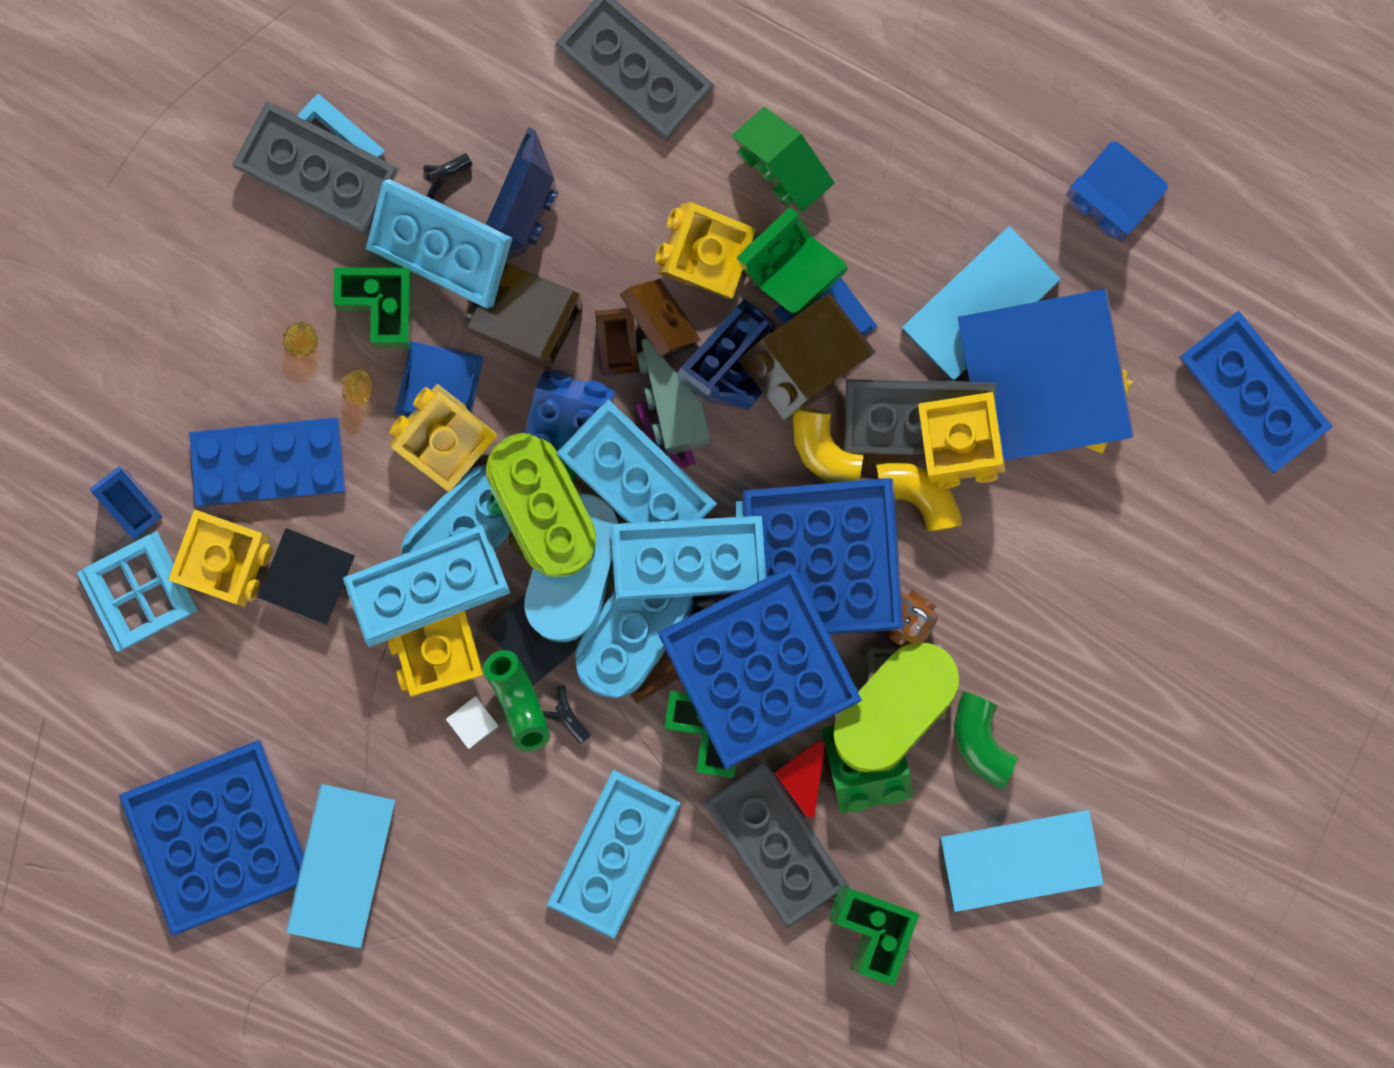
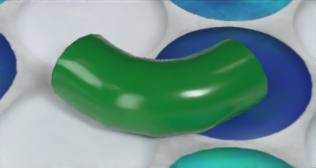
M507 650L495 652L485 661L483 674L490 683L501 705L514 746L521 751L538 750L549 742L550 733L536 692L515 653Z
M963 691L954 722L958 751L973 773L992 786L1004 790L1012 775L1018 756L999 746L993 737L991 726L998 706L984 698Z

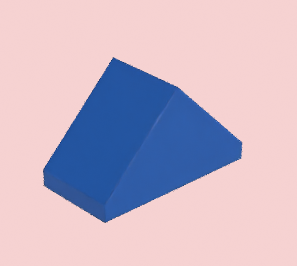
M121 466L90 488L91 493L132 539L163 517L131 473Z

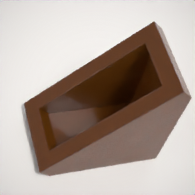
M619 308L595 311L602 374L640 372L637 358L635 322L629 309Z

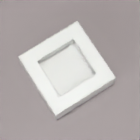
M476 696L446 719L468 749H471L499 727Z

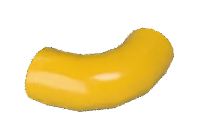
M804 408L793 415L794 445L805 467L824 483L860 481L863 455L845 452L834 443L830 435L831 413L811 408Z
M908 463L876 465L878 479H894L895 500H905L912 503L921 512L926 532L963 526L962 516L953 492L949 488H939L938 483L931 484L926 469Z

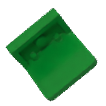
M790 207L736 257L751 283L794 317L815 303L848 270L846 263L840 257L811 236L800 215Z
M834 725L823 729L822 736L825 742L840 814L845 812H861L868 807L882 804H898L905 799L913 798L911 774L906 755L897 765L889 770L881 772L869 771V773L860 772L848 766L838 755L834 741Z

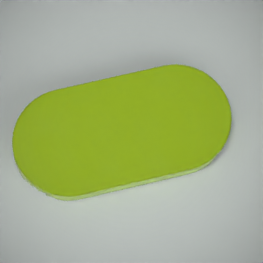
M519 433L509 436L497 444L489 455L486 465L488 485L527 562L536 571L545 576L554 578L571 576L585 568L593 556L597 538L594 524L555 448L546 440L531 436L532 434Z
M924 642L918 645L911 643L895 651L859 690L858 693L862 701L842 711L837 716L834 725V741L840 758L851 768L868 773L869 771L881 772L889 770L897 765L954 701L959 686V673L952 657L942 648Z

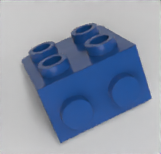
M1112 141L1084 174L1079 176L1070 186L1065 196L1070 199V204L1083 215L1088 214L1099 223L1098 227L1103 233L1112 239L1117 238L1123 242L1167 191L1168 185L1165 180L1119 142Z
M544 370L535 388L525 433L546 440L558 452L607 399L613 403L616 391L608 389L604 384L597 381L584 382L571 378L569 374L562 371L549 372Z

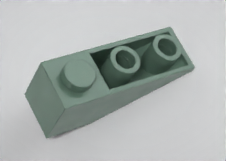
M648 339L642 340L643 351L637 353L641 375L648 373L651 387L645 388V394L649 410L656 409L659 423L653 424L657 446L664 445L666 455L710 446V437L702 402L691 389L678 381V374L663 357L658 355Z

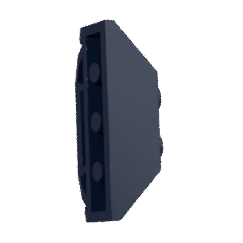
M528 127L485 224L512 237L506 260L527 253L530 244L537 245L544 229V225L540 223L545 210L552 211L559 195V191L555 190V179L537 133L530 127Z
M743 299L678 371V381L708 403L749 410L763 392L738 360L761 339L775 331L774 320Z

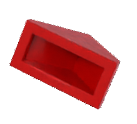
M821 741L814 743L774 773L807 817H814L825 748V742Z

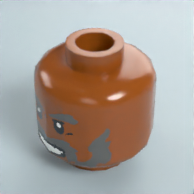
M911 590L909 595L902 593L904 629L891 630L886 636L902 647L909 642L916 645L925 642L938 621V616L934 612L936 605Z

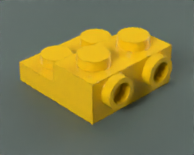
M693 202L681 203L679 208H673L668 217L667 228L671 229L668 242L661 243L656 252L655 263L659 264L657 274L687 286L699 287L726 299H733L743 270L736 257L752 243L756 228Z
M436 384L432 390L425 387L417 395L413 402V405L417 408L408 418L402 415L394 422L389 430V433L392 435L390 445L394 451L446 491L450 492L495 440L497 434L470 413L466 405L439 384Z
M993 392L918 404L927 472L931 484L938 483V487L943 489L954 488L961 485L960 479L972 477L976 478V482L986 483L997 480L998 473L1006 472Z
M194 509L168 580L245 608L247 600L250 602L254 601L258 594L260 581L255 578L260 565L266 566L272 556L273 546L268 544L271 537Z
M466 610L387 640L392 656L398 654L402 669L396 670L401 690L402 692L409 690L411 697L484 676Z

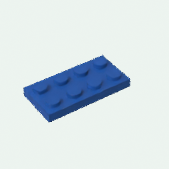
M1239 310L1179 357L1180 361L1271 474L1277 472L1333 427Z
M338 417L189 432L196 507L346 493L340 419Z

